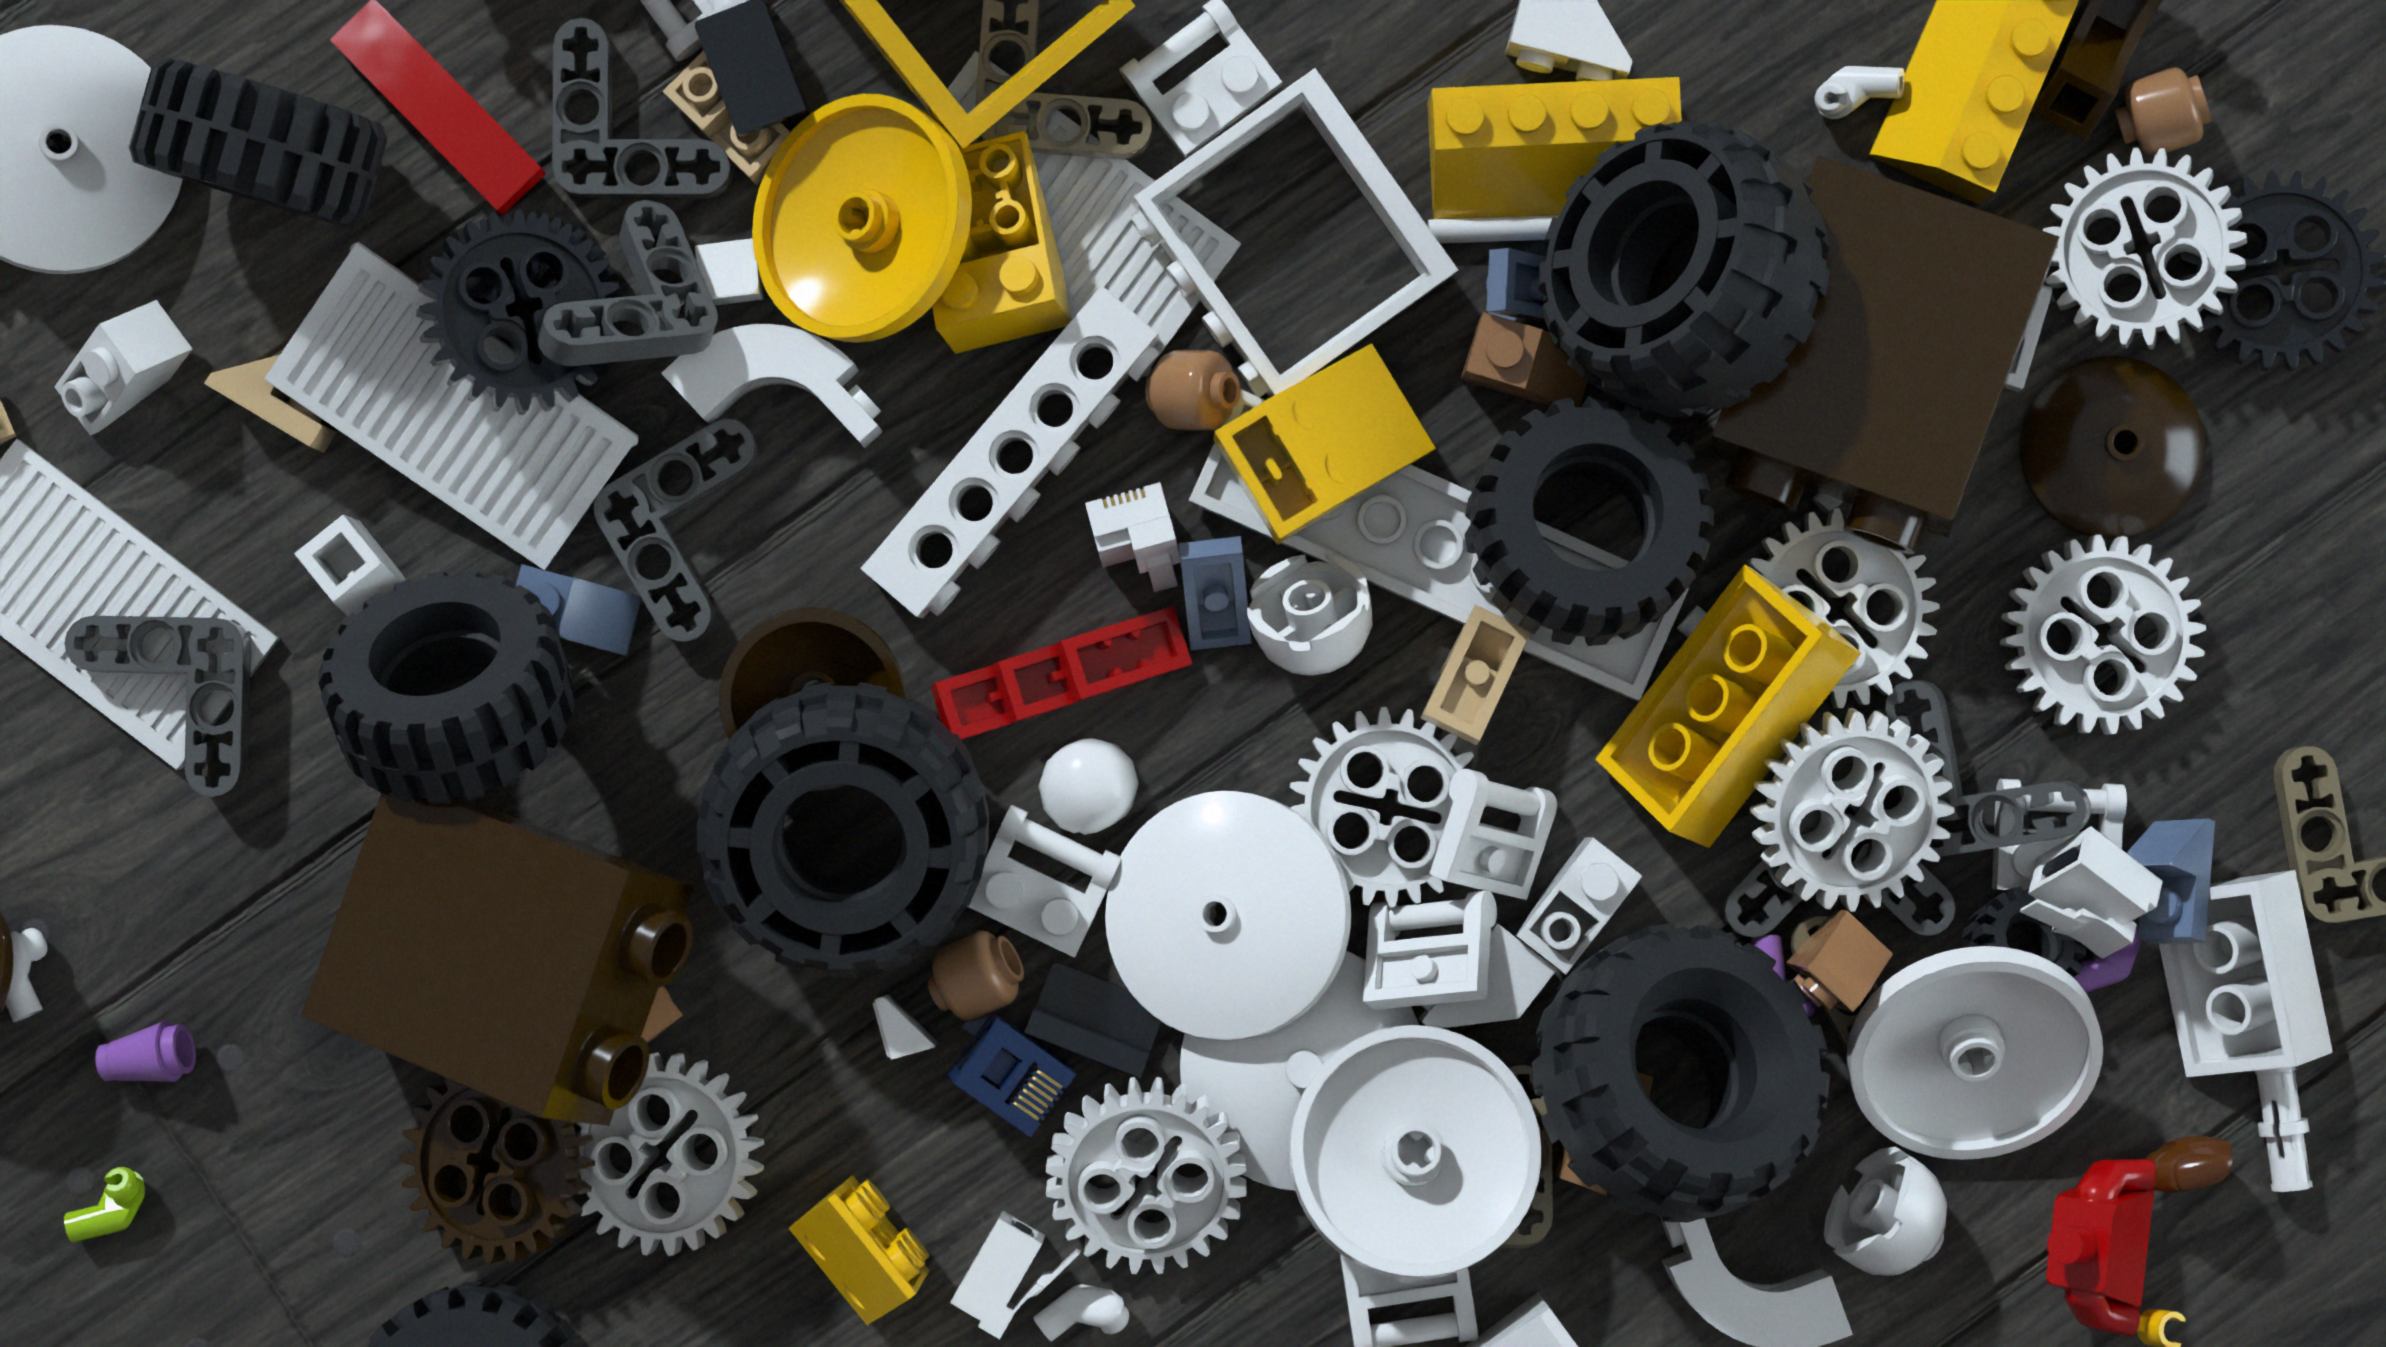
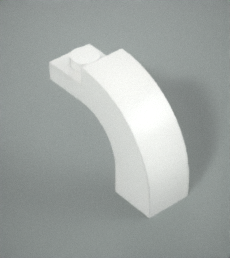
M750 324L723 330L713 334L709 346L704 351L679 356L661 373L709 424L715 422L736 401L750 391L767 385L784 384L799 387L816 396L864 448L883 432L873 421L881 410L857 384L848 392L842 387L860 371L857 366L831 343L801 329L775 324Z
M1705 1218L1689 1223L1662 1222L1672 1248L1682 1245L1684 1252L1662 1260L1669 1278L1685 1301L1719 1331L1736 1340L1756 1347H1819L1853 1335L1833 1278L1820 1268L1775 1284L1747 1282L1732 1275L1723 1265L1715 1249Z

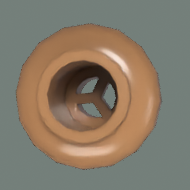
M2177 67L2131 81L2124 90L2126 106L2114 109L2125 144L2138 141L2142 152L2150 157H2155L2160 148H2165L2166 153L2197 143L2203 137V124L2212 122L2198 76L2188 78L2186 73Z
M1174 350L1164 354L1148 374L1145 395L1149 408L1165 427L1175 430H1214L1223 426L1231 416L1233 408L1239 401L1240 383L1234 374L1231 364L1221 353L1210 350Z
M978 930L940 948L936 952L932 960L933 976L928 979V988L935 1004L942 1011L950 1009L961 1020L975 1021L1011 1004L1015 1000L1019 991V982L1024 978V970L1017 951L1004 936L995 937L988 931Z

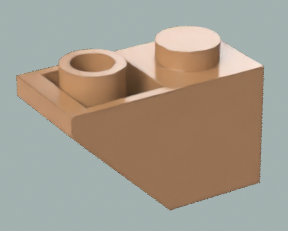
M1836 909L1793 954L1786 964L1798 974L1793 980L1797 982L1808 1000L1819 1008L1822 1005L1829 1011L1833 1007L1853 1012L1862 1003L1893 953L1847 910Z

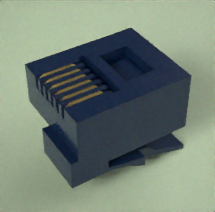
M994 1011L989 1016L986 1015L978 1020L964 1021L961 1027L974 1037L947 1073L953 1084L1031 1138L1041 1124L1040 1119L1044 1120V1114L1050 1112L1049 1107L1053 1108L1055 1105L1053 1103L1054 1100L1058 1101L1059 1093L1062 1095L1064 1092L1062 1089L1064 1087L1067 1088L1077 1075L1075 1073L1076 1070L1072 1065L1050 1051L1029 1034L1024 1033L1025 1031L1020 1027H1015Z

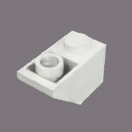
M1519 0L1505 52L1507 55L1518 57L1516 62L1518 66L1539 73H1551L1553 67L1577 73L1575 78L1577 81L1621 80L1627 78L1633 61L1597 0Z
M155 300L100 323L55 385V389L61 395L67 410L78 418L91 436L100 432L169 381L192 351V347L158 301Z
M346 515L340 516L294 553L333 603L347 616L351 613L358 615L363 611V604L366 600L377 593L384 596L394 591L395 584L407 580L360 520Z
M1585 837L1549 883L1516 936L1564 974H1567L1635 887L1642 875L1595 838Z
M1495 923L1491 927L1487 999L1421 1005L1425 1010L1418 1019L1426 1026L1437 1028L1519 1019L1557 969L1501 925Z

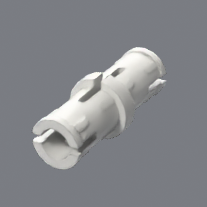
M2296 1066L2255 1070L2263 1121L2257 1124L2260 1137H2266L2272 1179L2271 1190L2274 1192L2299 1191L2313 1187L2312 1180H2310L2304 1133L2309 1132L2310 1129L2308 1118L2301 1117L2295 1076Z

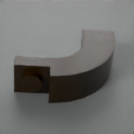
M2085 0L2048 70L2032 113L2087 140L2116 97L2127 64L2147 25L2163 0Z

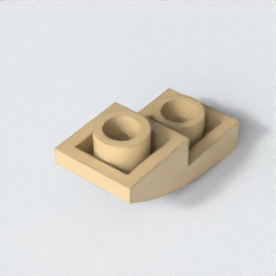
M704 50L663 90V93L711 141L723 148L730 160L755 185L762 181L772 157L790 131L780 122L755 133L740 137L733 127Z

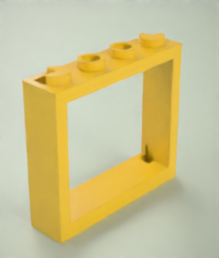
M839 0L929 114L946 128L957 146L962 149L967 147L1135 7L1131 0H1103V2L967 114L877 0Z

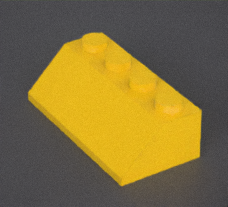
M1936 0L1906 68L1903 96L1900 99L1893 98L1868 156L1979 205L1983 203L1998 188L2079 0Z
M1679 77L1432 88L1427 106L1433 219L1560 215L1568 200L1565 194L1579 175L1585 177L1598 163L1596 159L1598 155L1617 141L1626 144L1628 141L1634 140L1635 133L1639 129L1658 123L1666 125L1682 121Z
M1744 564L1595 760L1669 832L1710 848L1756 789L1753 786L1754 782L1762 781L1770 771L1764 764L1765 758L1778 760L1784 750L1780 740L1782 738L1790 741L1795 739L1800 732V723H1807L1861 653L1822 618L1751 567Z

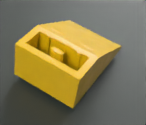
M1026 131L970 144L964 149L958 147L965 161L971 185V224L966 248L951 282L932 306L937 331L954 353L957 354L1066 327L1072 321L1063 269Z
M1372 343L1267 399L1214 431L1213 437L1215 444L1277 545L1436 450V447Z
M851 1175L789 1227V1230L865 1324L869 1325L908 1301L918 1292L930 1271L924 1262L929 1257V1254L919 1239L908 1228L899 1233L888 1220L885 1212L890 1209V1205L875 1185L868 1179L860 1185L855 1177Z

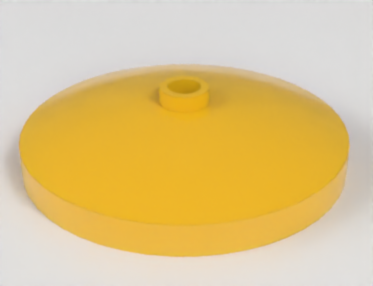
M881 94L851 95L830 102L807 116L788 134L772 157L764 173L755 202L752 229L753 251L760 279L773 303L788 319L801 328L842 342L859 343L882 339L914 323L943 294L951 282L966 248L971 224L972 196L968 170L963 156L950 133L937 119L926 111L891 96Z

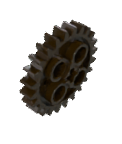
M446 1077V1086H429L426 1092L433 1105L414 1106L411 1110L422 1123L421 1127L403 1130L402 1134L409 1141L416 1144L415 1152L399 1156V1161L415 1166V1174L402 1181V1187L419 1188L421 1194L411 1204V1211L428 1209L431 1213L423 1230L427 1233L444 1228L442 1248L447 1249L462 1244L463 1259L468 1260L481 1257L483 1254L487 1264L504 1261L505 1257L510 1262L528 1258V1250L531 1253H536L550 1248L548 1237L565 1236L568 1233V1229L561 1217L572 1218L581 1216L583 1212L580 1206L572 1199L573 1195L591 1192L592 1186L578 1178L579 1170L595 1166V1160L580 1156L579 1147L593 1140L592 1134H576L573 1126L578 1122L540 1118ZM509 1108L512 1110V1113H513V1114H512V1119H511V1115H510V1112H509ZM475 1109L480 1112L483 1119V1129L480 1135L474 1129L472 1122ZM529 1127H532L538 1139L535 1153L531 1152L526 1142V1134ZM460 1169H462L467 1178L465 1194L461 1192L457 1183V1174ZM513 1187L519 1191L522 1199L519 1213L513 1208L510 1200Z

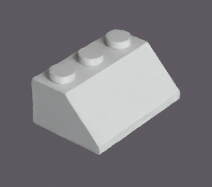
M2290 870L2210 883L2205 943L2159 944L2186 1077L2294 1067L2333 1053L2296 871Z

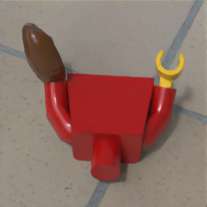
M2188 1136L2165 1143L2159 1150L2152 1152L2145 1159L2101 1160L2089 1167L2076 1187L2057 1195L2054 1202L2051 1233L2047 1240L2049 1254L2046 1280L2048 1285L2064 1290V1299L2075 1319L2080 1324L2127 1337H2133L2137 1332L2140 1340L2148 1346L2181 1347V1343L2171 1342L2166 1339L2164 1326L2168 1320L2185 1322L2186 1319L2182 1314L2160 1309H2148L2140 1314L2138 1309L2142 1305L2154 1190L2161 1192H2187L2221 1182L2229 1175L2233 1164L2232 1145L2230 1142L2208 1136Z

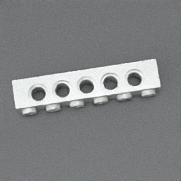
M1101 285L860 569L916 617L923 619L929 611L939 616L960 592L961 588L954 581L969 564L979 569L1000 545L1001 541L994 536L1009 517L1019 522L1040 498L1041 494L1034 487L1045 474L1051 470L1058 476L1074 459L1081 449L1074 440L1090 423L1098 429L1114 412L1121 402L1114 393L1130 376L1138 382L1154 365L1161 355L1154 349V346L1160 341L1159 334ZM1091 348L1106 349L1113 356L1111 371L1101 379H1088L1079 371L1081 356ZM1054 394L1065 395L1073 403L1071 418L1064 425L1058 427L1044 424L1039 416L1042 402L1048 396ZM1012 441H1024L1031 446L1033 451L1031 465L1027 470L1019 474L1007 473L1000 465V453L1004 446ZM975 487L987 489L993 500V506L988 516L979 521L966 520L960 510V501L964 493ZM933 534L946 535L951 541L953 548L950 560L940 568L927 567L920 555L922 543Z

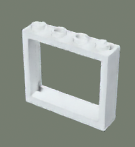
M1316 68L1133 197L1132 205L1137 211L1136 214L1130 217L1133 225L1151 248L1157 243L1161 244L1173 261L1172 264L1166 267L1171 279L1186 298L1193 293H1196L1209 312L1202 317L1203 323L1222 348L1229 343L1235 348L1245 362L1237 368L1238 372L1257 397L1267 393L1269 398L1316 374L1458 271L1455 264ZM1302 107L1415 266L1420 276L1279 375L1160 206Z

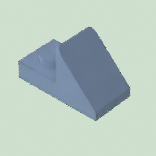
M1511 248L1489 250L1486 311L1489 314L1526 325L1547 326L1542 314V307L1545 304L1543 302V293L1538 290L1540 262L1546 261V257Z
M1241 536L1179 543L1191 651L1251 644Z
M521 564L516 587L521 585L529 589L539 597L542 605L548 607L554 619L559 638L628 656L643 601L641 596Z
M2209 818L2154 821L2127 852L2129 856L2163 881L2157 907L2139 917L2138 939L2150 944L2205 943L2215 821Z

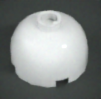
M1305 554L1290 557L1271 566L1254 582L1250 590L1252 602L1249 608L1247 607V615L1252 633L1267 658L1291 673L1312 676L1330 673L1349 664L1362 651L1373 626L1371 596L1366 577L1356 564L1338 555L1325 554L1329 563L1320 561L1307 563Z
M1897 1147L1879 1149L1863 1159L1854 1168L1863 1176L1851 1194L1848 1195L1842 1184L1835 1193L1825 1219L1824 1238L1827 1244L1836 1249L1833 1251L1834 1253L1872 1275H1899L1913 1269L1923 1261L1931 1259L1939 1251L1944 1240L1943 1232L1946 1227L1947 1201L1936 1176L1922 1163Z

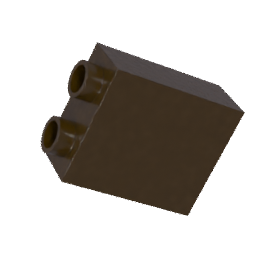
M1818 156L1808 185L1813 190L1810 198L1823 212L1830 244L1828 253L1822 255V258L1827 261L1826 268L1830 271L1826 296L1823 299L1818 298L1812 317L1817 321L1805 344L1799 341L1785 359L1788 366L1771 383L1763 381L1750 389L1751 395L1748 399L1729 408L1722 407L1712 434L1714 453L1717 457L1734 462L1725 487L1730 491L1762 505L1788 512L1796 511L1804 487L1852 504L1843 526L1845 531L1872 544L1901 553L1914 554L1923 529L1949 538L2052 264L2060 236Z
M392 792L389 795L381 793L301 1016L540 1118L609 1126L615 1109L622 1108L628 1104L636 1095L645 1079L650 1053L648 1044L641 1035L658 988L673 981L682 970L688 958L692 945L693 929L691 921L685 915L695 886L477 802L468 801L464 797L452 798L451 804L433 805L428 802L427 798H420L416 804L394 798Z

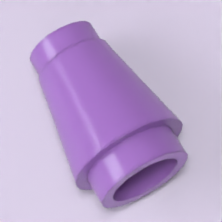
M163 1021L111 1041L108 1044L100 1045L96 1050L95 1060L97 1071L104 1081L176 1082L182 1074L190 1073L193 1070L196 1050L193 1037L185 1025H173L169 1021Z

